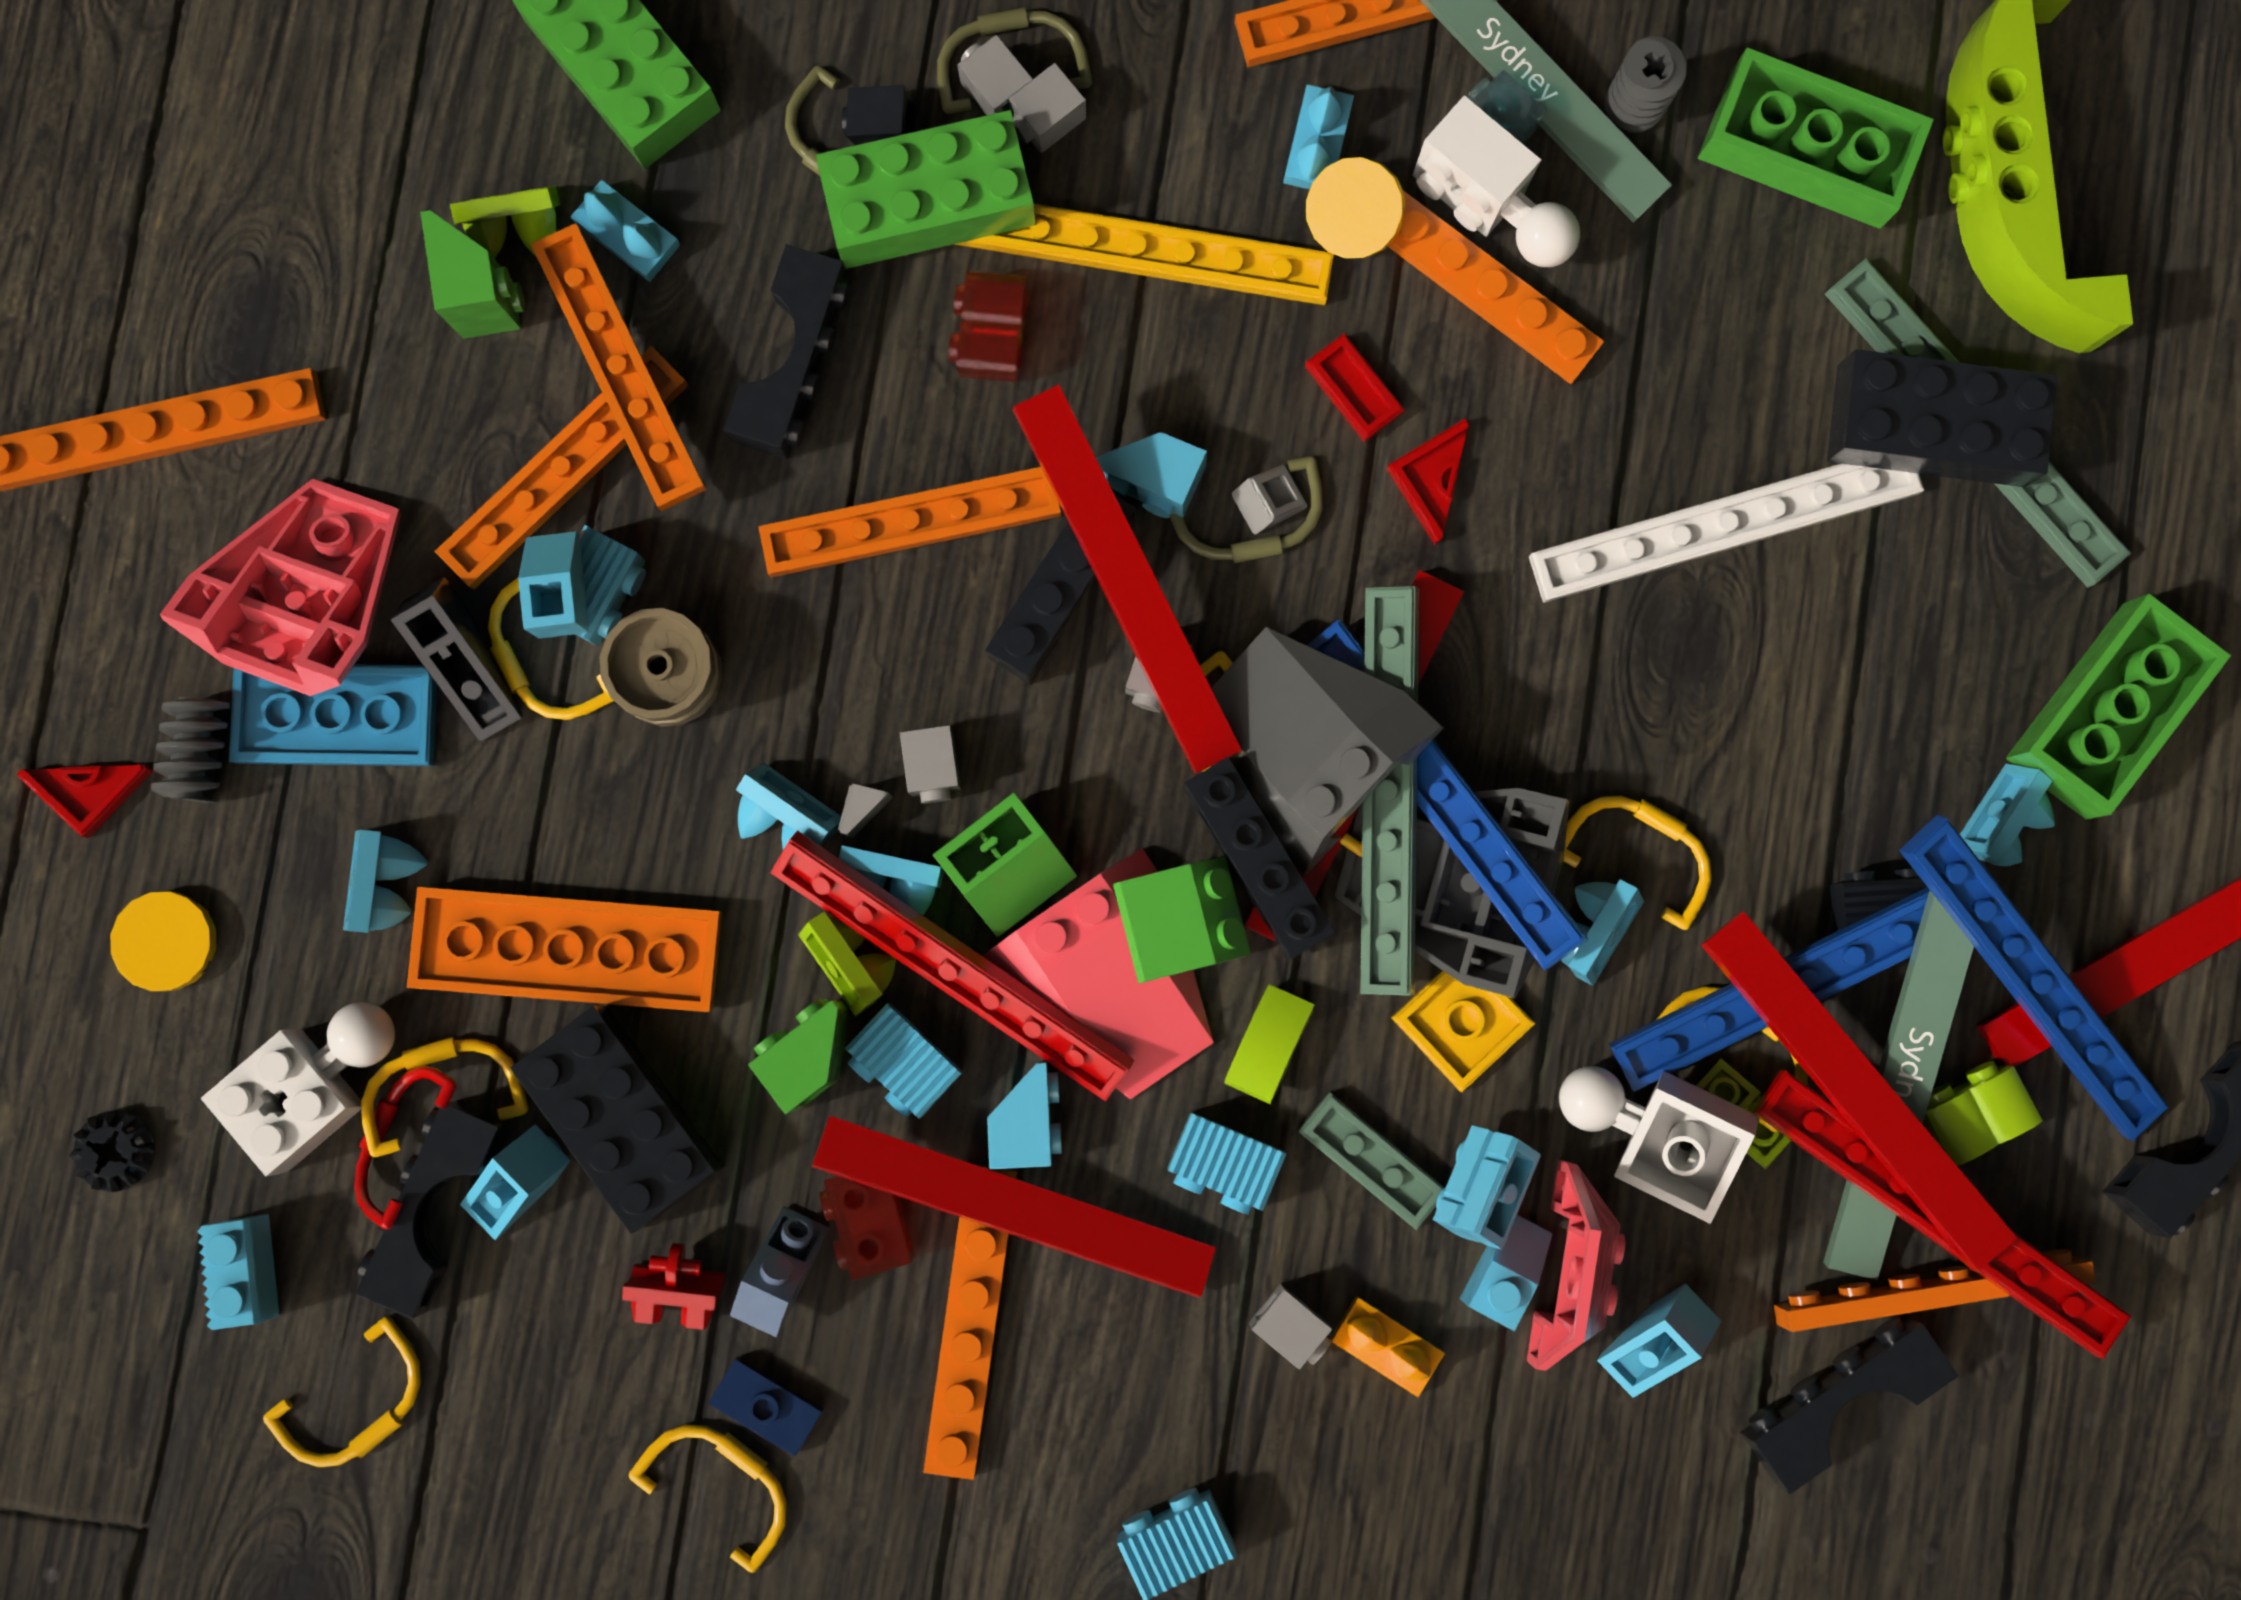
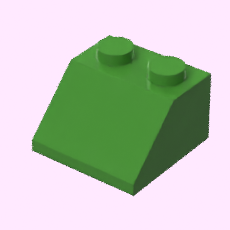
M431 210L420 212L435 311L463 339L521 329L519 312H525L524 294L520 283L514 282L510 278L506 266L501 267L485 248Z
M1226 857L1191 863L1113 884L1138 984L1251 955Z

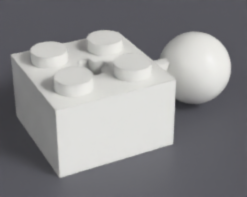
M1464 95L1425 139L1412 174L1417 179L1418 187L1431 199L1438 200L1440 198L1452 208L1455 218L1466 229L1473 232L1478 230L1485 237L1491 233L1503 218L1516 228V243L1521 255L1533 265L1539 267L1560 265L1567 261L1578 247L1580 227L1576 216L1570 209L1554 202H1544L1536 205L1524 195L1541 159Z
M356 1002L346 1005L337 1011L329 1022L327 1044L320 1050L302 1029L280 1030L202 1096L201 1100L266 1177L287 1173L361 1110V1099L339 1073L347 1066L368 1067L380 1062L390 1052L394 1043L395 1028L393 1021L385 1010L375 1004ZM282 1093H285L287 1096L282 1103L286 1111H283L280 1106V1096Z
M1597 1066L1582 1067L1570 1073L1563 1081L1559 1092L1561 1111L1573 1126L1589 1132L1602 1131L1614 1126L1632 1135L1620 1159L1614 1177L1711 1224L1755 1137L1759 1116L1663 1071L1646 1108L1626 1099L1624 1089L1618 1078L1610 1071ZM1681 1141L1693 1144L1689 1151L1680 1148Z

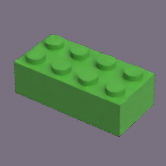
M512 0L528 27L644 170L721 111L711 87L640 0Z
M1747 47L1730 73L1697 159L1881 229L1901 207L1934 119Z
M1011 110L815 155L837 250L845 269L1035 225L1034 203Z
M2149 593L2123 603L2016 743L2006 759L2013 765L2040 769L2053 780L2047 791L2085 820L2111 815L2231 655Z

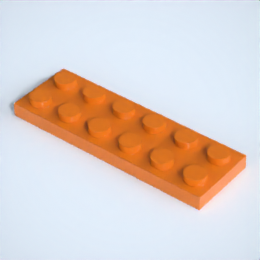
M417 887L407 988L713 1012L722 912Z

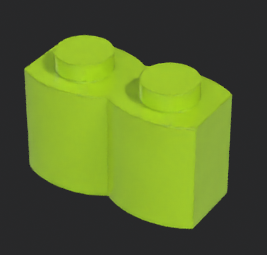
M1994 1061L1986 1062L1967 1071L1965 1075L1968 1081L1955 1089H1952L1950 1084H1945L1932 1090L1923 1126L1957 1166L1983 1155L1998 1144L2013 1139L2043 1122L2014 1066H1996Z

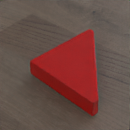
M1466 418L1400 457L1386 468L1434 545L1441 542L1444 536L1448 511L1455 489L1467 429L1469 428Z
M144 764L81 766L55 769H21L16 775L81 837L90 838L153 772V769Z

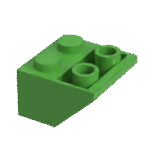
M1012 793L933 854L937 862L997 938L1077 877L1015 793Z
M821 999L816 1000L795 1017L800 1023L799 1026L791 1032L787 1030L780 1032L778 1030L754 1048L759 1056L751 1061L748 1066L785 1115L800 1110L840 1079L850 1011L845 1001L832 1000L829 1002L828 999L823 1001Z

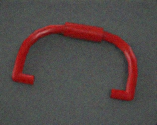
M425 1065L407 1071L394 1083L386 1098L380 1099L374 1112L380 1143L384 1141L399 1109L397 1102L410 1085L423 1078L437 1083L442 1089L434 1105L447 1109L457 1087L455 1079L437 1068ZM364 1134L359 1144L362 1150L355 1172L354 1189L357 1204L370 1220L382 1229L389 1230L394 1225L403 1203L399 1200L391 1199L384 1213L371 1201L367 1184L372 1156L369 1153Z

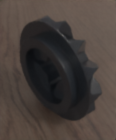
M119 1110L106 1111L87 1118V1122L83 1127L73 1134L76 1139L74 1150L68 1156L75 1162L77 1168L75 1176L84 1179L91 1185V1189L111 1193L129 1189L138 1184L147 1175L152 1166L155 1155L152 1133L148 1126L134 1114ZM116 1138L118 1142L115 1149L122 1153V1157L128 1160H111L106 1164L104 1163L106 1154L100 1150L96 1143H112Z

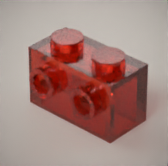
M837 1175L824 1180L826 1190L819 1192L820 1202L826 1220H835L840 1239L833 1241V1246L841 1271L848 1269L853 1281L913 1262L916 1256L898 1196Z

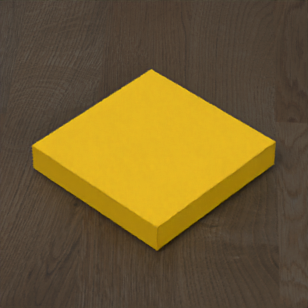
M1443 970L1391 1017L1459 1092H1463L1535 1024L1512 998L1466 986Z

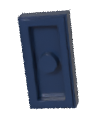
M738 1356L733 1360L708 1402L712 1407L794 1457L798 1454L824 1410Z

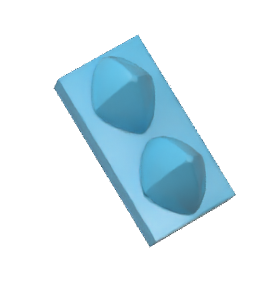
M1306 85L1284 176V184L1310 190L1312 182L1324 168L1339 161L1354 95L1335 91L1332 86L1321 88Z
M600 180L591 192L585 193L584 201L571 215V219L577 226L649 282L652 281L680 247L676 237L603 180Z
M765 763L747 772L736 788V791L742 794L738 810V828L742 839L763 833L777 820L784 823L781 837L783 850L797 830L820 846L832 838L838 831L841 820L839 814Z
M2007 763L2004 765L1960 833L1979 860L1998 866H2012L2021 863L2022 846L2018 834L2023 826L2034 829H2045L2055 826L2053 808L2046 794L2053 780L2040 769Z
M361 829L355 831L343 926L344 931L368 933L369 930H383L395 926L411 914L410 907L399 895L387 888L374 884L375 880H395L407 877L427 866V860L420 852L398 839L382 836L379 831Z
M841 846L840 860L881 888L884 887L887 877H892L890 894L921 915H924L929 908L936 887L941 888L944 875L942 867Z
M1621 879L1617 885L1608 882H1590L1575 887V895L1579 907L1585 916L1593 922V925L1588 927L1577 923L1588 940L1561 961L1571 969L1577 978L1592 986L1596 983L1644 903L1638 888Z

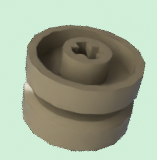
M665 608L641 609L621 619L606 636L599 656L601 680L610 698L636 718L660 727L684 725L702 716L716 700L723 681L722 659L713 640L686 616ZM667 661L666 670L663 673L656 675V668L665 667Z

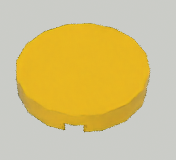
M1364 157L1343 158L1325 167L1312 182L1306 199V219L1314 239L1328 252L1343 258H1366L1386 249L1399 234L1403 223L1405 195L1398 178L1384 164Z
M170 891L149 892L132 900L117 916L110 934L111 956L118 971L131 984L149 991H175L196 982L205 973L202 971L207 967L208 962L212 961L217 949L216 928L209 912L191 898Z

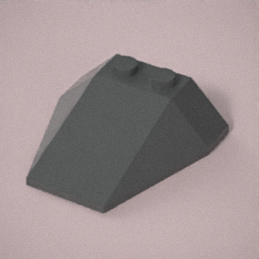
M1268 627L1263 629L1211 688L1242 751L1230 756L1229 759L1291 861L1303 875H1307L1341 839L1335 833L1336 830L1398 764L1410 765L1444 728L1408 692Z
M1521 788L1476 791L1475 793L1554 894L1564 860L1569 801ZM1363 802L1359 806L1351 834L1359 842L1362 841ZM1417 805L1415 952L1466 986L1515 999L1535 961L1534 956ZM1347 849L1334 898L1361 915L1362 857Z

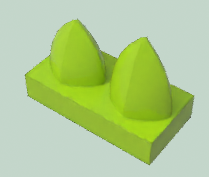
M555 185L459 201L450 204L454 224L462 223L466 235L485 248L495 258L505 242L507 233L506 216L511 215L518 236L524 245L535 255L531 243L556 232V213L554 207L560 206V201Z
M825 911L810 920L798 934L855 1017L871 1007L883 995L882 993L893 978L896 959L893 956L872 953L856 957L853 952L866 938L833 915L827 916Z

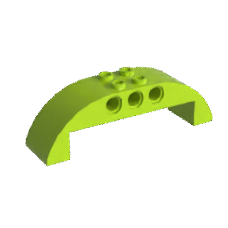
M1994 0L1972 25L1958 49L1949 75L1946 97V128L1943 134V150L1946 156H1950L1952 169L1948 185L1949 198L1953 204L1956 203L1961 239L1971 267L1990 297L2010 318L2030 333L2058 347L2077 353H2089L2133 325L2127 274L2066 279L2035 24L2051 23L2072 0Z

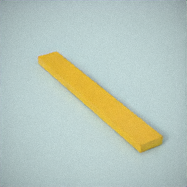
M1034 204V226L955 244L1325 305L1334 257V254L1330 252Z

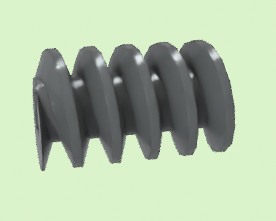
M1648 36L1638 40L1629 49L1604 98L1606 116L1619 130L1627 133H1642L1653 128L1663 118L1664 113L1677 95L1686 77L1684 55L1674 42L1664 37Z
M178 697V700L162 703L161 711L176 719L159 724V731L172 737L173 740L157 743L156 751L170 757V760L154 763L153 771L168 779L152 783L151 791L170 799L217 803L204 796L203 791L219 788L220 782L206 776V771L222 768V762L208 756L209 751L225 747V742L211 736V731L227 728L228 723L215 717L214 711L229 709L230 703L192 697Z

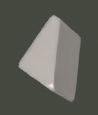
M1284 464L1248 478L1232 493L1235 503L1254 534H1259L1308 507Z
M852 783V786L849 785L838 830L844 836L853 838L893 796L885 791Z

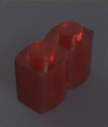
M967 271L965 285H956L954 314L962 315L959 333L951 332L949 362L956 363L959 377L1018 382L1028 296L1026 276Z

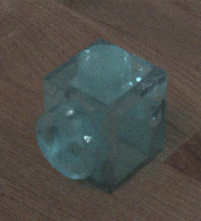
M1505 70L1492 82L1487 78L1482 79L1467 96L1468 99L1522 144L1538 129L1546 113V109L1528 93L1526 88L1515 81Z

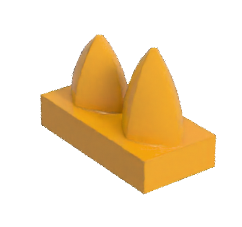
M1357 1295L1330 1337L1331 1342L1419 1397L1445 1355L1441 1349Z

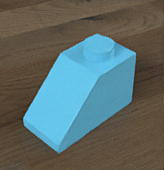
M535 1124L491 1159L460 1205L496 1240L554 1184L571 1160L563 1153L558 1142L552 1137L546 1136Z
M1517 1215L1503 1250L1486 1246L1459 1299L1468 1307L1515 1332L1539 1285L1552 1233Z
M1685 1283L1652 1303L1599 1356L1597 1361L1634 1398L1701 1359L1717 1331L1721 1319Z

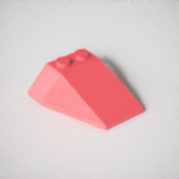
M312 478L189 574L162 610L160 616L170 626L227 666L308 696L340 686L368 644L401 518L400 510Z
M1142 848L1085 883L983 955L984 958L1134 1059L1131 1068L1116 1087L1117 1090L1130 1100L1214 1043L1193 970L1138 984L1113 884L1158 872Z
M1559 1159L1557 1160L1550 1210L1569 1218L1556 1309L1555 1314L1534 1310L1527 1354V1362L1535 1369L1544 1371L1605 1328L1607 1315L1613 1316L1617 1304V1286L1612 1285L1614 1264H1621L1625 1252V1235L1619 1233L1620 1223L1580 1167L1575 1163Z

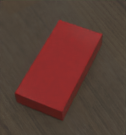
M1345 333L1305 362L1304 367L1364 443L1404 413L1405 409Z

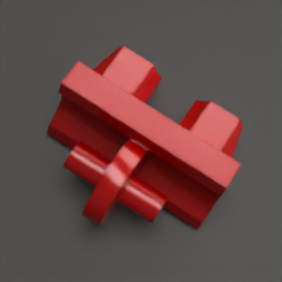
M673 1242L668 1257L651 1255L649 1264H634L629 1281L623 1285L622 1300L631 1301L634 1322L646 1324L661 1322L665 1305L682 1307L681 1325L685 1326V1328L704 1330L708 1327L713 1311L724 1290L726 1273L703 1271V1262L701 1260L685 1259L686 1248L684 1243Z

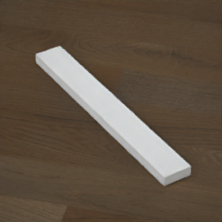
M1838 464L1531 553L1529 559L1542 601L1545 603L1915 496L1923 492L1924 488L1917 473Z

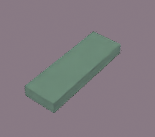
M1328 1092L1297 1130L1415 1230L1419 1228L1436 1207L1437 1197L1440 1191L1445 1188L1330 1092Z

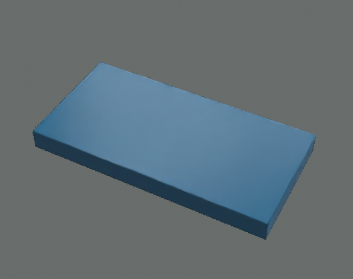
M354 664L340 686L308 696L233 668L229 762L237 764L434 766L437 683L424 665Z

